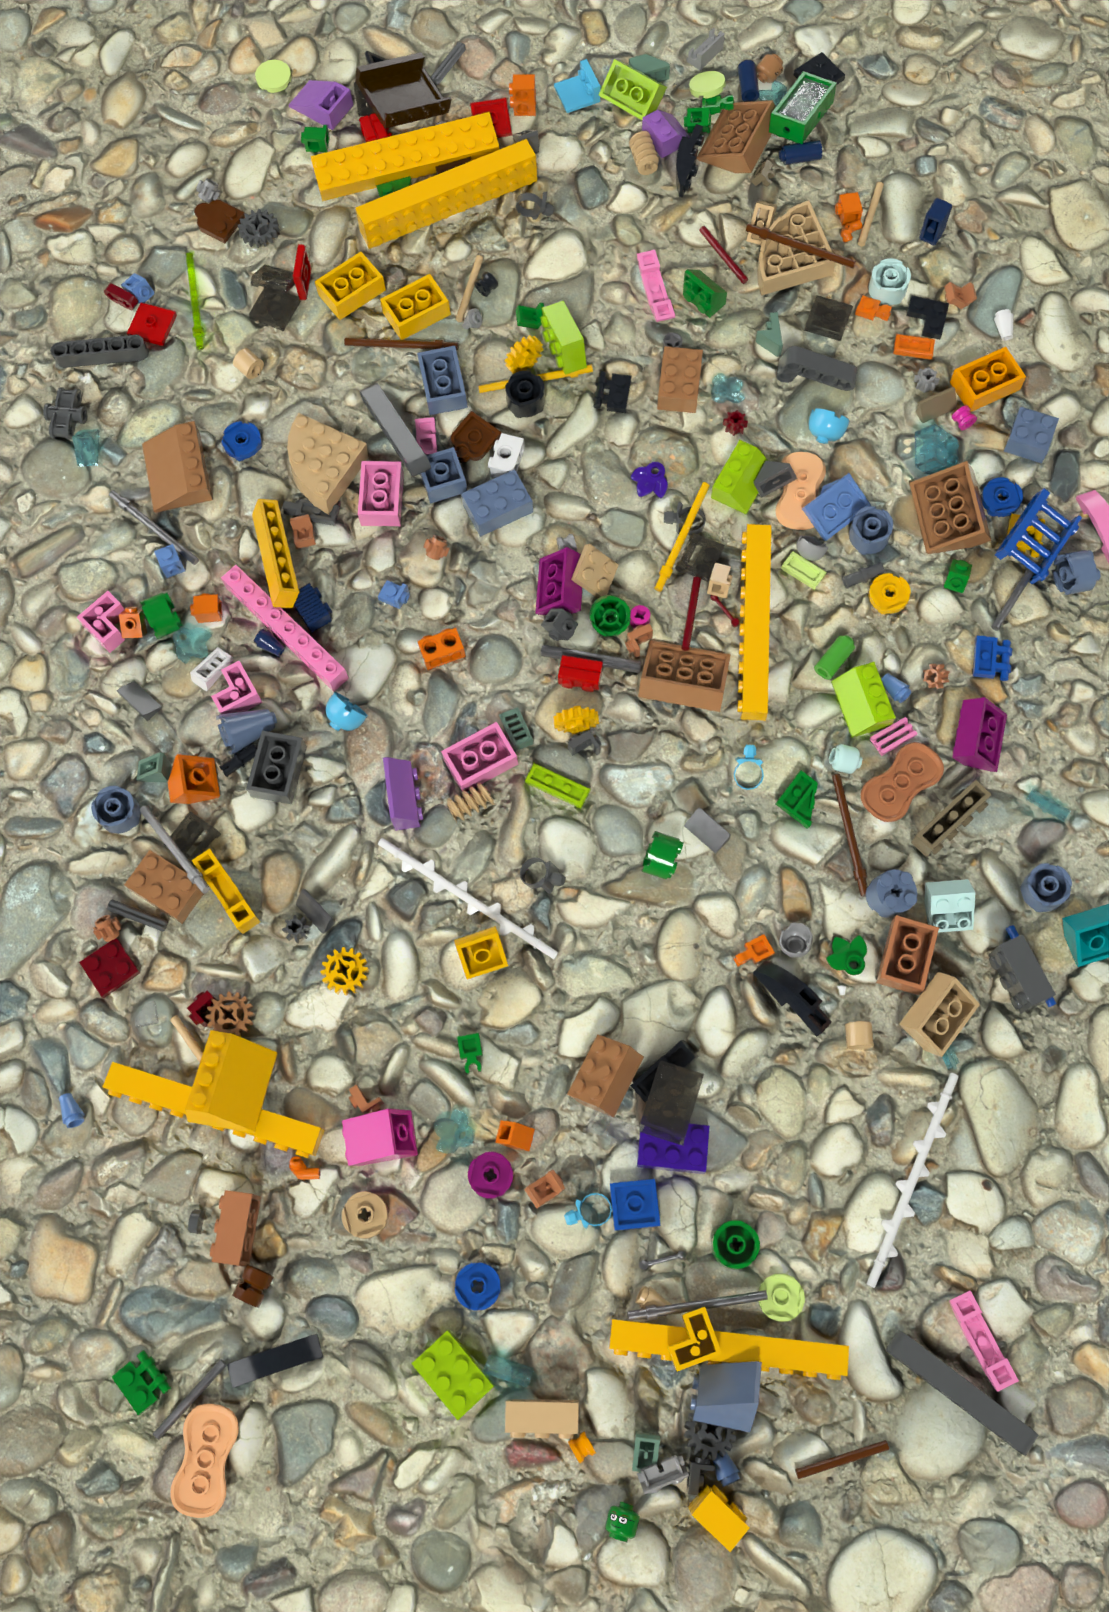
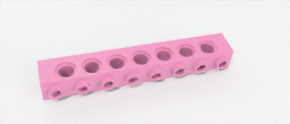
M237 565L221 577L226 589L333 692L349 679L345 668L281 607H273L271 598Z

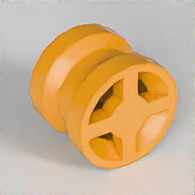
M585 1431L580 1433L579 1438L576 1440L571 1439L568 1441L579 1463H582L586 1456L596 1454Z

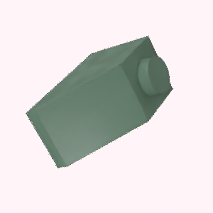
M648 54L629 58V65L654 80L661 82L669 79L670 64Z

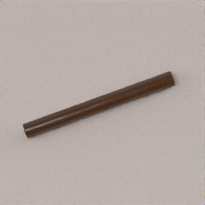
M884 1440L795 1469L797 1478L801 1479L887 1451L889 1446L887 1441Z

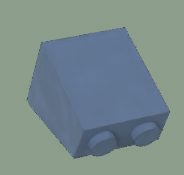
M762 1362L701 1365L699 1375L694 1374L692 1389H696V1395L692 1394L690 1410H694L693 1421L751 1432L759 1404Z

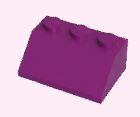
M566 547L539 559L535 614L547 615L550 609H564L571 614L581 611L582 587L571 580L581 556L580 553Z
M985 697L963 700L952 758L964 766L997 772L1007 714Z

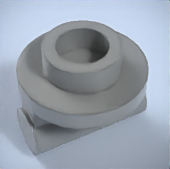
M476 308L470 309L462 327L464 329L479 328L482 324L481 312Z

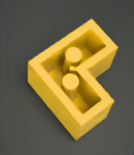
M701 1307L682 1314L681 1316L689 1339L667 1347L676 1371L722 1355L706 1308Z

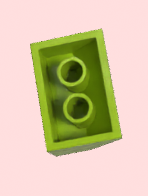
M739 440L712 487L711 498L747 514L759 493L754 485V481L768 459L757 447Z
M875 662L854 667L831 681L852 738L885 729L893 724L896 717Z

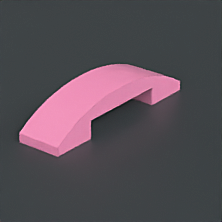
M651 250L638 253L637 260L644 290L656 322L675 318L672 303L668 299L660 273V264L656 251Z
M1096 490L1076 496V500L1083 514L1089 515L1103 543L1101 549L1109 563V505Z
M971 1290L949 1300L969 1346L995 1390L998 1392L1018 1382L1019 1380L1008 1359L1004 1358L981 1315L982 1311Z

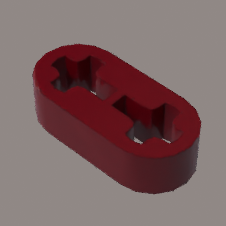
M112 283L104 290V294L110 300L128 310L133 311L139 303L137 298L130 292Z

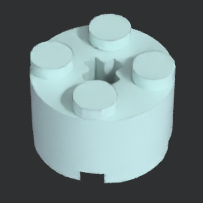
M884 259L873 268L868 290L873 299L881 301L880 304L898 305L906 295L911 272L908 267L906 268L902 265L903 262L900 260Z

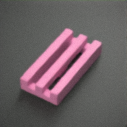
M906 717L870 738V741L881 756L917 736L918 733L912 729L913 726L907 722L908 719ZM902 725L904 726L902 729L898 730L897 732H895V733L891 734L890 736L884 738L883 740L877 742V740L880 739V738H882L883 736L889 734L890 732H892V731H894L895 729L901 727ZM908 731V735L890 744L884 749L881 748L882 745L888 743L889 741Z

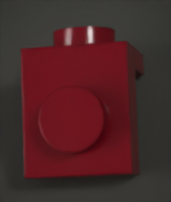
M208 990L205 993H199L194 998V1002L187 1007L191 1012L189 1018L197 1026L199 1024L204 1027L207 1026L208 1023L201 1015L208 1010L207 1007L214 1005L212 999L218 1001Z

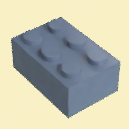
M451 346L417 353L429 414L434 415L468 408L456 347Z
M515 469L461 494L463 506L480 537L533 513V501Z

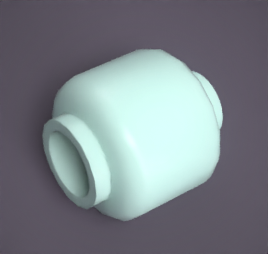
M844 744L833 748L829 756V763L832 764V768L835 771L852 774L856 769H859L863 760L856 747Z

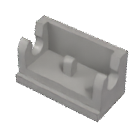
M715 28L711 29L709 38L695 51L694 48L689 51L687 62L698 70L703 69L723 49L725 33L720 31L716 37L714 34Z

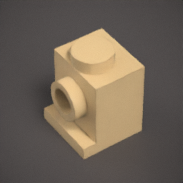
M719 563L714 564L707 594L727 599L733 577L729 575L731 566Z

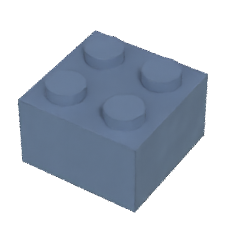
M1020 406L1003 452L1042 464L1049 450L1059 418Z
M454 447L426 455L431 469L421 473L420 476L430 504L467 491L466 480Z

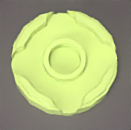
M268 60L262 63L255 73L256 82L260 89H265L270 93L286 89L288 83L292 80L290 68L280 60Z
M717 71L699 73L689 83L691 94L697 98L699 96H703V98L715 97L726 86L724 75Z
M785 1273L774 1274L762 1282L759 1291L766 1290L768 1300L758 1301V1304L768 1318L777 1322H785L796 1318L800 1314L805 1303V1296L802 1286L794 1277Z

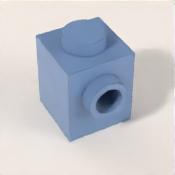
M173 544L154 551L166 578L185 572L181 558Z

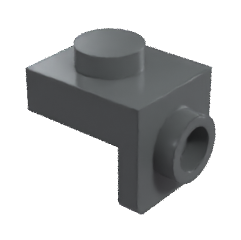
M590 730L581 735L576 734L572 736L568 742V750L573 756L591 746L594 753L598 755L600 754V746L602 744L596 734L592 735Z

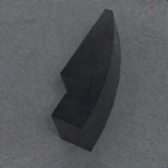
M681 1040L630 1086L646 1103L699 1056L685 1040Z

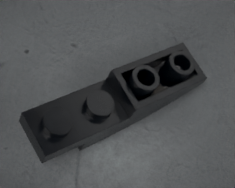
M696 124L690 138L682 137L677 152L676 187L681 198H683L686 191H689L692 183L691 179L696 176L698 171V165H696L698 147L703 145L705 138L703 126Z
M765 960L753 972L781 1006L788 1003L816 1037L822 1034L832 1023L819 1007L823 1002L819 996L789 971Z

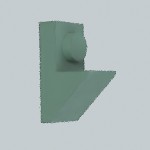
M778 312L770 313L769 321H766V330L757 331L756 343L777 357L781 356L783 343Z

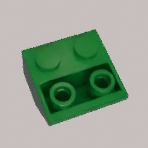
M687 269L684 273L683 296L686 301L694 304L702 314L710 318L726 304L727 292L701 270Z

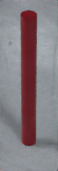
M702 226L699 229L700 233L740 282L745 284L748 281L747 276L706 226Z
M700 577L693 578L681 647L684 651L690 649L701 584Z

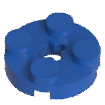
M239 421L230 424L224 430L222 439L224 450L237 461H243L254 456L262 448L260 432L252 423L246 424ZM239 438H247L244 443H239L238 440Z
M1004 477L990 480L981 494L982 505L987 510L988 515L992 517H1006L1016 513L1023 500V492L1017 483L1014 485L1012 482H1009L1010 479ZM999 494H1002L1003 497L1006 496V499H998Z
M470 1263L459 1271L455 1281V1295L464 1307L474 1311L485 1310L497 1301L501 1292V1281L494 1268L484 1263ZM474 1280L477 1282L483 1281L484 1285L482 1286L483 1291L481 1293L472 1291L474 1287L472 1282Z

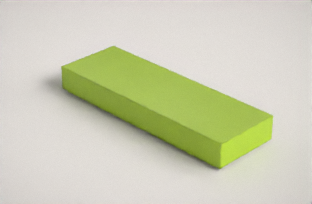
M535 763L525 779L526 784L582 809L591 791L590 788Z

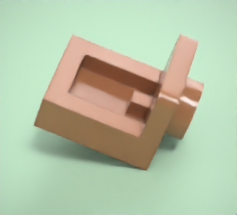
M951 282L944 286L947 302L960 309H963L977 299L974 285L971 282L962 288Z
M307 514L291 518L290 523L293 529L296 549L315 545V532L310 516Z
M650 624L645 626L639 625L633 631L627 633L625 645L629 653L633 652L635 658L640 656L638 645L653 637V629Z
M357 1085L349 1089L351 1093L349 1100L354 1108L359 1107L364 1115L381 1110L380 1106L384 1102L380 1097L368 1103Z
M552 1169L524 1190L535 1207L539 1208L558 1196L565 1187L562 1178Z

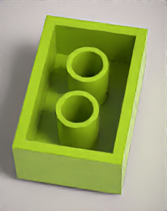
M614 59L599 92V96L642 120L643 117L657 110L667 86L630 65Z
M564 300L543 307V316L540 319L545 331L542 333L545 342H549L551 354L556 356L558 368H562L565 375L587 368L584 338Z
M447 1330L411 1363L457 1421L496 1386L450 1330Z

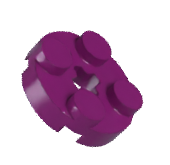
M485 1152L471 1162L468 1169V1181L471 1188L479 1196L494 1199L503 1196L510 1189L513 1182V1169L510 1162L503 1155L497 1152ZM490 1169H494V1173L497 1174V1178L492 1179V1182H488V1178L484 1176L485 1172H489Z

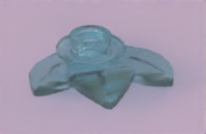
M775 80L772 83L771 90H759V100H773L775 106H777L786 95L787 87Z
M723 373L714 377L711 394L715 402L724 403L728 400L732 403H739L745 400L744 395L740 393L744 384L740 378H727Z
M199 627L191 630L180 628V630L173 634V641L177 646L176 656L185 664L190 660L191 656L206 658L208 656V648L205 642L212 635L207 630ZM180 635H186L187 639L181 640L179 638Z
M454 1109L451 1119L441 1118L434 1122V1130L441 1137L436 1146V1150L439 1152L454 1153L459 1147H468L474 1141V1130L468 1126L467 1115L460 1110ZM465 1132V1137L460 1139V1134Z

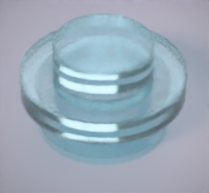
M947 1049L942 1056L948 1070L952 1068L954 1070L957 1069L956 1064L960 1062L954 1050L949 1052Z

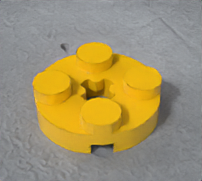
M885 573L874 579L869 588L868 596L871 604L879 613L884 615L887 613L893 614L903 610L908 604L911 589L908 582L901 576L898 578L891 573ZM886 590H889V592H894L893 596H886Z

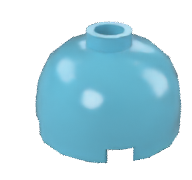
M815 408V411L813 409L811 411L808 425L812 435L817 437V442L828 444V441H837L845 434L850 421L843 415L838 418L833 411Z
M337 692L331 695L326 704V715L331 721L329 725L337 731H340V729L346 731L355 730L364 723L368 716L358 705H353L349 702L348 698Z

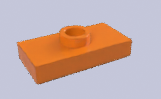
M896 334L893 354L932 360L935 339Z

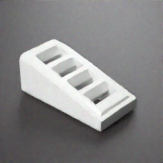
M217 647L190 672L192 682L203 690L208 691L221 676V670L229 666L234 660L233 657ZM219 657V658L222 659L223 661L220 662V661L217 660L216 658Z

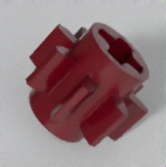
M738 410L732 413L728 412L727 418L723 419V425L726 426L725 432H729L733 436L739 433L743 434L744 428H747L748 421L745 420L746 414H741Z

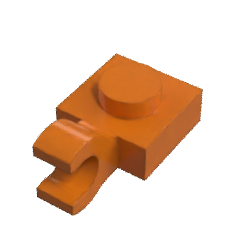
M863 295L855 315L872 321L875 316L888 321L892 307L889 305L880 306L881 301Z
M763 934L745 943L746 951L736 955L733 960L737 967L752 959L754 964H757L771 957L775 952Z

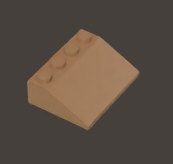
M773 100L733 103V110L723 109L702 146L697 160L733 173H752L772 133H769L771 113L776 107Z
M195 421L174 425L142 444L155 513L213 500L201 436Z
M968 461L909 482L927 554L972 548L992 541L975 473Z
M650 640L641 675L638 697L720 712L731 654L692 647L688 651H684L681 649V645Z

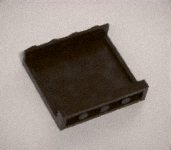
M422 52L357 67L355 82L385 129L449 113L451 97L443 98L423 67L425 57Z

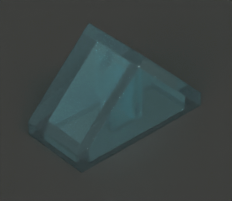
M99 429L79 430L72 437L78 466L98 465Z

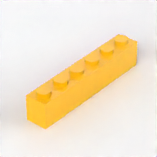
M258 499L252 517L273 607L293 608L299 594V589L278 501Z

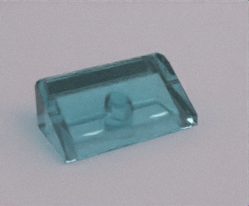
M492 1354L489 1355L483 1370L485 1374L524 1387L530 1385L534 1371L532 1367Z

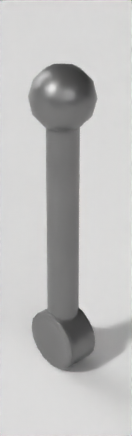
M679 1251L675 1255L648 1262L642 1260L639 1263V1267L645 1270L651 1265L675 1259L684 1260L686 1253Z

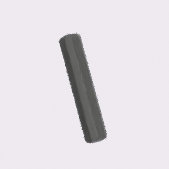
M457 42L430 78L435 85L442 81L466 50L464 43Z
M113 899L107 905V910L160 931H165L168 921L166 919Z

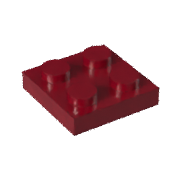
M117 938L109 941L79 962L102 998L107 997L140 974V971Z

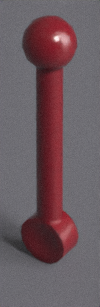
M710 595L711 600L715 601L731 620V625L737 627L739 620L730 614L718 599V596Z

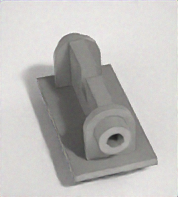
M674 1455L662 1460L663 1470L661 1471L658 1470L656 1463L640 1469L641 1472L637 1473L644 1495L659 1492L662 1487L681 1483L686 1477H689L682 1455L678 1457Z

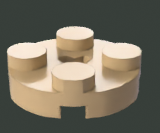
M368 1191L358 1192L347 1200L342 1210L343 1225L355 1237L362 1239L373 1238L387 1225L388 1208L384 1200L377 1194ZM365 1208L367 1212L371 1211V1216L368 1217L369 1220L366 1222L364 1219L359 1218V1215L362 1214V1209Z

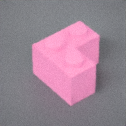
M109 591L104 593L77 616L84 628L109 653L125 641L124 638L122 639L119 630L114 626L120 621L119 614L125 609Z
M240 661L221 670L230 687L211 696L221 715L248 711L262 703Z

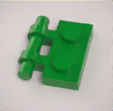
M145 1350L137 1355L141 1362L138 1367L133 1361H130L112 1376V1379L137 1415L144 1413L159 1400L155 1393L156 1389L159 1388L163 1394L171 1389L167 1383L168 1378L164 1373H160L155 1366L156 1361L152 1356L149 1357ZM145 1371H147L153 1379L151 1384H149L143 1376V1373Z

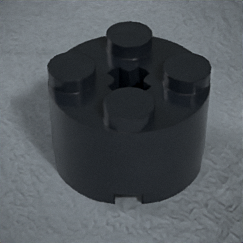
M531 371L514 373L505 386L509 410L517 418L532 417L541 413L545 405V388L542 378L539 375L531 374Z

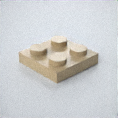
M586 544L571 580L599 598L608 594L619 564L591 544Z

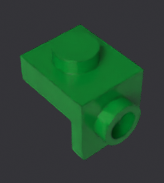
M540 302L536 308L518 305L515 309L517 326L539 329L542 325L540 317L543 316L542 308L544 303Z
M953 559L944 588L963 593L971 574L972 564H968L964 560Z

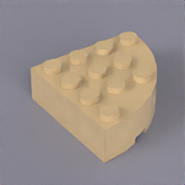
M809 200L789 209L781 218L778 217L769 228L771 232L832 252ZM769 239L767 241L763 240L757 267V279L761 296L831 276L834 272L835 262Z
M298 413L292 423L288 435L287 450L293 479L300 492L315 507L329 515L333 506L339 501L360 471L362 461H367V443Z

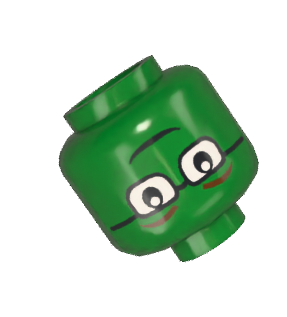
M620 1501L619 1506L614 1505L610 1507L605 1524V1529L610 1532L609 1537L628 1542V1539H633L636 1536L640 1516L633 1511V1505Z

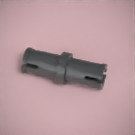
M878 562L867 568L861 567L857 572L843 576L842 582L845 588L848 589L851 586L861 582L867 583L869 579L885 574L882 563Z

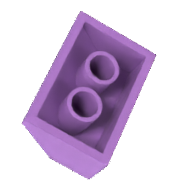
M389 757L383 758L390 819L395 831L421 827L420 820H423L422 807H418L417 800H421L419 787L415 788V780H418L417 768L412 767L411 761Z

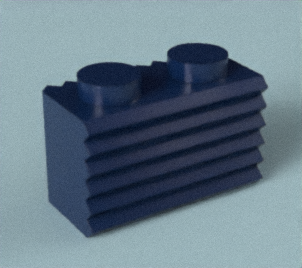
M935 198L926 213L919 236L920 240L931 245L937 244L945 231L952 204Z
M308 583L299 588V594L294 607L310 632L313 633L332 621L330 617L332 611L327 602L323 604L320 600L322 595L318 588H313Z

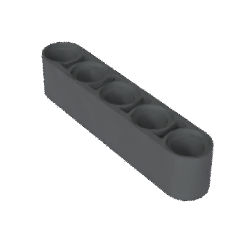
M139 335L57 342L50 349L56 363L62 368L141 361L146 359L149 354L143 338Z

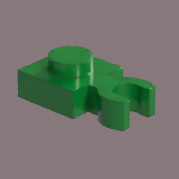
M721 95L702 98V107H710L711 115L721 113V109H734L733 95H728L724 98H721Z
M479 1033L458 1036L460 1059H467L464 1067L467 1075L470 1074L469 1067L473 1064L477 1065L478 1072H481L482 1066L477 1060V1057L483 1056Z

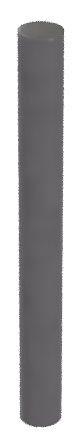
M1028 568L992 624L991 628L998 631L1033 576L1034 573Z
M222 1359L213 1366L153 1432V1435L158 1440L161 1439L227 1366Z

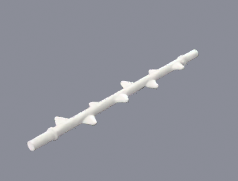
M381 838L378 842L379 846L393 854L395 858L402 860L403 872L413 868L434 881L433 891L435 893L446 889L468 903L467 913L469 915L480 911L499 923L501 936L512 932L534 946V949L537 948L552 959L557 957L559 952L542 942L540 938L534 937V926L532 924L524 928L517 926L500 914L501 904L498 902L488 907L468 894V883L466 881L455 885L434 871L435 861L430 860L422 864L402 851V848L396 847L386 839Z
M950 1073L944 1090L940 1093L939 1102H928L927 1104L933 1117L924 1140L913 1142L918 1155L908 1180L896 1182V1186L902 1195L893 1218L882 1220L881 1222L887 1233L877 1258L873 1261L874 1265L866 1285L872 1288L876 1287L882 1269L886 1266L885 1261L887 1257H897L898 1255L897 1250L893 1246V1241L903 1217H914L915 1212L908 1203L918 1178L926 1177L930 1174L924 1163L934 1138H944L946 1136L940 1123L948 1102L952 1099L951 1095L959 1077L954 1073Z

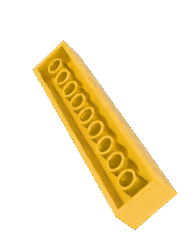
M490 112L310 157L322 201L374 189L377 188L376 185L408 176L414 179L436 173L435 167L468 157H471L473 161L499 150V144Z
M525 139L358 206L355 210L360 232L368 248L371 249L442 219H447L457 213L464 212L469 208L496 199L501 195L513 192L526 185H531L537 181L536 155L528 140Z

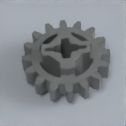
M260 209L256 213L251 210L250 215L244 214L245 219L240 218L241 224L238 225L240 237L243 238L245 244L249 242L250 247L254 244L257 245V248L260 247V244L267 247V242L273 243L272 238H278L277 232H280L277 218L274 217L273 213L269 214L268 210H265L263 213Z
M689 1413V1421H686L684 1428L688 1429L684 1433V1438H690L687 1446L695 1447L694 1455L702 1452L704 1460L707 1455H711L713 1461L716 1460L717 1454L722 1458L725 1457V1449L731 1451L733 1446L730 1442H735L736 1436L731 1434L736 1429L693 1421L694 1414ZM696 1422H698L700 1430L695 1434L694 1427ZM706 1429H708L709 1431L713 1430L714 1435L712 1433L707 1434ZM723 1430H725L726 1434L724 1442H722L720 1435Z

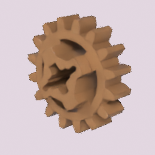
M230 991L227 993V997L219 994L220 1000L212 999L214 1006L207 1007L211 1014L205 1016L206 1019L211 1020L207 1026L214 1028L213 1031L231 1033L242 1038L241 1032L245 1031L248 1033L247 1025L254 1024L250 1017H254L255 1013L249 1011L253 1008V1005L251 1003L247 1004L249 999L246 997L241 999V994L238 992L234 997ZM233 1002L231 1005H224L226 1003ZM225 1011L231 1013L236 1021L230 1019ZM244 1012V1018L242 1021L241 1014ZM236 1026V1028H234V1029L225 1030V1029H228L229 1027Z

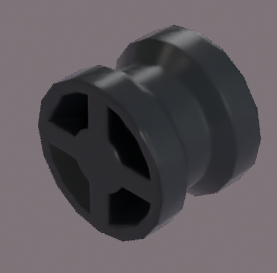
M484 272L482 278L477 279L474 285L481 295L487 297L492 289L498 287V282L491 273Z

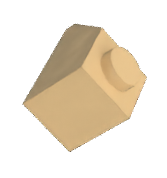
M763 201L756 202L751 225L760 228H770L777 205ZM748 232L746 241L761 245L763 239H760L758 235Z

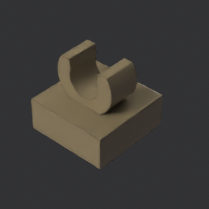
M767 159L756 168L751 179L755 186L761 182L766 187L772 184V181L769 179L776 175L774 171L770 170L773 163Z

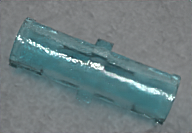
M1032 789L1026 798V801L1041 808L1042 812H1048L1062 822L1065 821L1071 810L1055 802V799L1052 797L1048 798L1035 789Z

